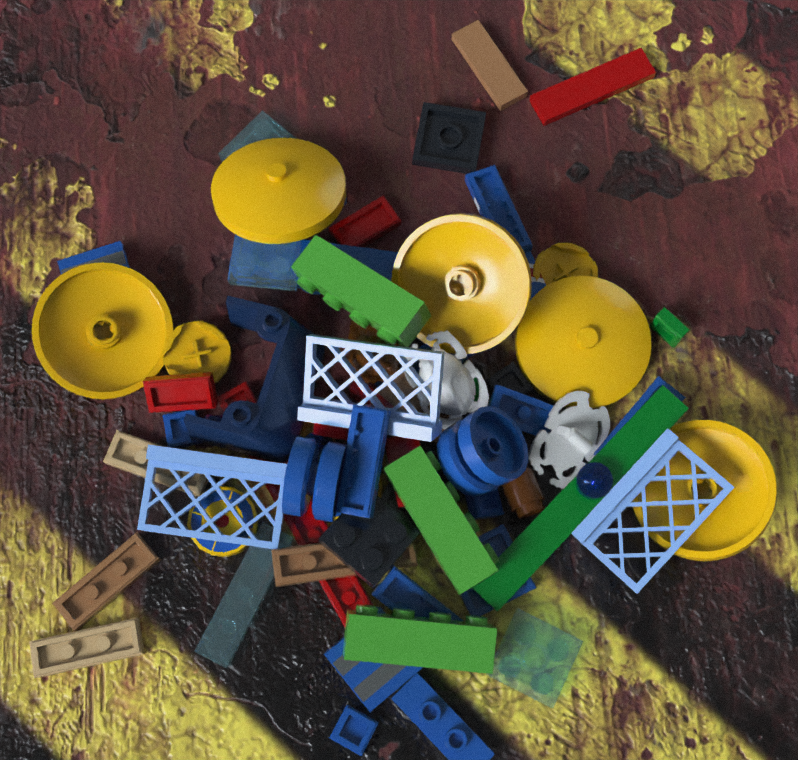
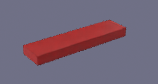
M638 48L530 95L529 101L543 126H546L651 80L655 77L656 71L643 49Z

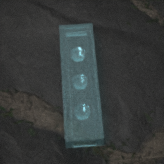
M262 522L255 536L259 540L272 541L274 528ZM281 532L279 549L291 547L295 539ZM249 547L194 652L228 669L275 578L271 553L273 549Z

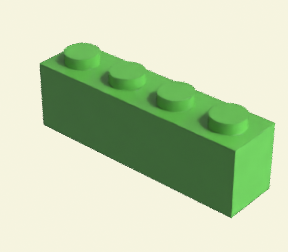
M317 235L313 237L291 266L299 278L296 281L299 286L310 294H313L315 291L319 292L324 296L322 299L337 311L344 308L351 313L349 317L359 326L366 329L370 325L378 330L377 336L389 345L398 343L402 347H409L431 317L424 301Z
M419 446L383 468L385 476L459 596L499 571L495 565L500 562L498 556L489 543L482 545L476 535V532L480 531L478 524L470 512L462 513L456 503L461 500L460 496L451 482L448 481L444 484L437 472L441 470V466L431 451L425 454L422 447Z
M358 604L356 605V610H347L343 658L344 660L493 674L497 628L487 623L488 618L482 616L466 615L465 621L451 620V614L429 612L428 618L415 616V610L393 608V613L387 614L378 613L377 606Z

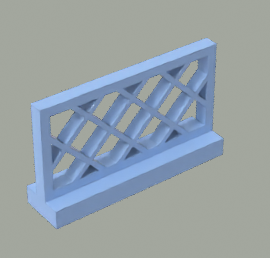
M314 334L307 335L303 404L298 406L297 420L349 428L353 404L391 411L387 435L431 442L442 433L443 420L439 419L445 352ZM317 344L327 345L336 357L325 367L316 357ZM338 347H342V348H346V349H345L343 352H341ZM353 349L360 350L369 361L358 372L345 357ZM371 352H378L379 354L375 357ZM385 354L394 355L403 366L391 377L378 362ZM404 356L414 358L408 362V360ZM420 358L434 360L433 376L425 382L412 367ZM337 362H340L351 376L341 386L337 384L328 372ZM371 366L384 380V383L374 391L369 388L360 376ZM404 371H407L419 386L407 397L393 381ZM321 376L334 391L327 398L314 396L315 381ZM353 381L356 382L367 396L360 403L351 402L343 391ZM431 382H432V391H431L430 388L427 386V385H429ZM387 385L400 401L393 408L384 407L376 397V394ZM421 390L431 402L430 414L418 412L409 401ZM335 396H338V398H339L340 400H336V399H333V398H334ZM370 400L373 405H368L366 403ZM404 406L406 410H400L399 408Z
M667 428L571 534L638 594L734 489V486L683 444L679 437ZM678 451L691 461L692 474L670 475L669 461ZM696 466L705 474H696ZM665 467L666 476H656ZM697 479H712L723 489L714 499L698 500ZM692 480L693 500L672 501L671 481ZM651 481H666L668 501L646 502L645 487ZM641 493L642 502H633V500ZM699 504H709L699 515ZM694 505L695 520L690 526H674L672 506ZM668 506L669 526L648 527L646 507ZM627 507H642L644 527L622 528V512ZM618 519V528L608 529ZM670 531L671 546L666 552L649 553L648 532ZM674 531H684L675 541ZM644 532L645 553L624 554L622 533ZM603 533H618L620 554H603L594 543ZM646 557L647 573L635 583L625 574L624 558ZM650 557H660L650 568ZM620 558V568L610 559Z
M148 444L146 454L148 465L137 530L279 549L284 519L282 496L287 464ZM157 468L169 469L178 481L163 493L154 483ZM177 471H184L190 473H188L186 476L182 478ZM197 473L204 474L213 486L198 498H196L185 483ZM211 475L225 478L216 483ZM232 478L239 479L248 491L233 503L230 502L220 488ZM246 480L260 483L251 488ZM266 483L280 485L278 500L266 508L255 492ZM182 486L192 502L176 513L165 497ZM154 491L158 497L151 501L152 493ZM214 491H217L227 507L211 518L200 502ZM251 495L263 512L246 524L235 507ZM161 501L172 517L162 525L147 524L150 508ZM196 506L207 522L197 530H189L180 517ZM277 507L276 516L274 519L273 516L270 514V511ZM231 510L242 527L232 535H224L215 522ZM266 515L274 526L272 541L257 539L249 527ZM176 521L180 528L168 526ZM211 526L215 533L203 531ZM246 531L250 538L238 537V535Z

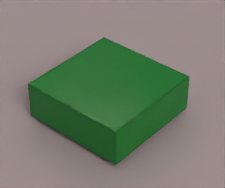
M665 307L649 325L654 332L673 348L682 341L690 330Z

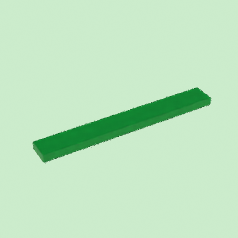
M662 385L498 557L500 562L495 565L499 571L472 589L498 612L667 428L670 429L689 408Z

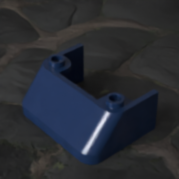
M227 296L226 305L231 326L255 331L262 339L277 343L258 402L256 404L240 400L231 403L225 409L221 422L186 414L184 423L190 439L193 441L275 462L286 461L289 459L295 438L301 435L305 422L297 420L298 406L303 404L307 335L314 333L280 308ZM317 344L316 357L322 364L325 357L324 345Z

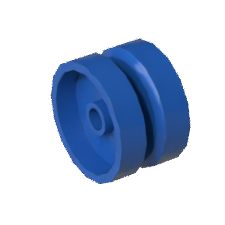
M492 406L480 407L467 415L463 420H459L447 427L440 434L437 442V456L444 475L461 493L472 497L485 496L496 490L500 485L517 479L526 470L529 459L527 444L520 428L504 411Z
M300 436L295 438L284 477L283 514L302 517L307 512L313 496L312 514L314 518L334 523L337 515L335 510L347 444L328 442L322 450L318 463L319 446L316 440Z

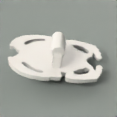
M448 330L444 332L439 331L438 333L434 332L432 335L428 334L427 336L429 341L437 339L433 344L432 351L445 352L440 413L449 415V418L439 417V419L443 420V429L461 420L462 415H465L467 412L472 413L480 407L488 406L489 400L487 385L482 374L470 360L462 364L460 359L467 357L466 351L462 344ZM413 343L412 347L409 348L418 349V344ZM439 344H450L456 353L454 355L447 353L445 350L440 349ZM404 356L408 360V362L414 358ZM420 358L419 376L425 382L433 376L434 360ZM404 371L409 385L412 388L417 387L418 385L407 371ZM474 378H477L479 384V398L477 402L474 401L476 393ZM431 382V383H430L429 385H427V386H428V387L430 388V390L432 391V382ZM421 390L416 394L420 401L419 404L424 413L430 414L428 405L431 402Z
M585 391L567 393L556 402L549 412V417L544 425L546 428L551 429L550 432L547 433L544 429L540 430L534 438L528 454L530 464L539 475H542L544 472L540 464L544 466L551 464L554 467L559 480L551 478L549 482L556 488L564 489L587 465L582 462L585 458V460L590 462L595 456L594 452L608 437L610 430L609 413L604 406L594 410L589 407L588 398L590 394ZM577 402V406L568 407L559 413L567 404ZM598 421H599V425H600L599 437H598V427H597V426H598ZM545 442L544 458L542 460V458L540 457V448L541 445ZM573 466L576 467L570 476L564 477L562 475L563 471Z

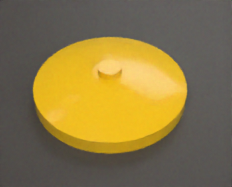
M271 138L257 141L233 152L216 170L211 184L214 210L219 220L227 229L244 239L265 244H285L300 241L324 230L340 214L346 200L345 174L338 160L329 151L312 142L295 138Z
M467 213L444 215L426 222L417 228L401 246L393 265L391 282L424 301L431 314L430 319L416 337L433 348V344L437 339L427 340L428 334L432 335L434 332L438 333L439 331L444 332L448 330L462 344L466 354L485 351L506 339L524 317L529 305L532 288L528 260L516 239L498 223L483 216ZM439 344L440 349L445 350L447 353H456L450 344Z
M104 262L77 266L57 277L41 295L32 319L34 349L47 374L60 386L76 395L101 400L130 395L144 387L143 380L146 377L156 376L164 366L163 348L167 337L173 331L169 307L156 286L145 276L131 268Z
M572 276L552 282L541 289L530 300L526 313L516 329L515 350L522 373L541 396L556 404L567 393L585 391L590 394L588 398L589 407L594 410L599 409L601 406L606 407L622 399L642 379L651 356V333L642 309L634 298L621 287L598 277ZM571 402L564 407L577 406V402Z
M693 420L672 426L670 430L679 437L683 444L734 486V489L674 555L695 561H715L744 551L764 533L776 507V478L768 456L751 436L727 423L713 420ZM678 451L669 461L670 475L692 474L691 461ZM696 466V474H705ZM665 467L656 476H666ZM697 479L698 500L714 499L723 489L712 479ZM692 480L671 481L672 501L693 500ZM651 481L645 487L646 502L668 501L666 481ZM640 493L633 502H642V494ZM699 504V515L709 504ZM694 505L672 506L674 526H690L695 520ZM668 506L646 507L648 527L669 526ZM633 507L640 525L644 527L642 507ZM670 531L648 532V536L666 551L671 546ZM674 531L675 541L684 531Z

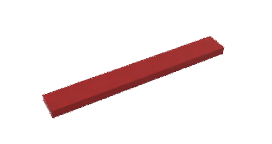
M246 381L217 397L223 411L235 401L244 400L256 404L258 402ZM248 455V456L250 457V459H256V460H263V461L275 462V461H271V460H267V459H263V458H259V457H255V456ZM288 460L283 461V462H277V463L287 464V463H288ZM266 483L267 490L274 502H276L279 497L280 485ZM311 498L307 512L302 517L284 514V520L299 546L320 543L319 538L329 528L326 521L314 518L312 514L313 498ZM357 575L319 581L344 627L346 626L347 610H356V605L358 604L374 606Z

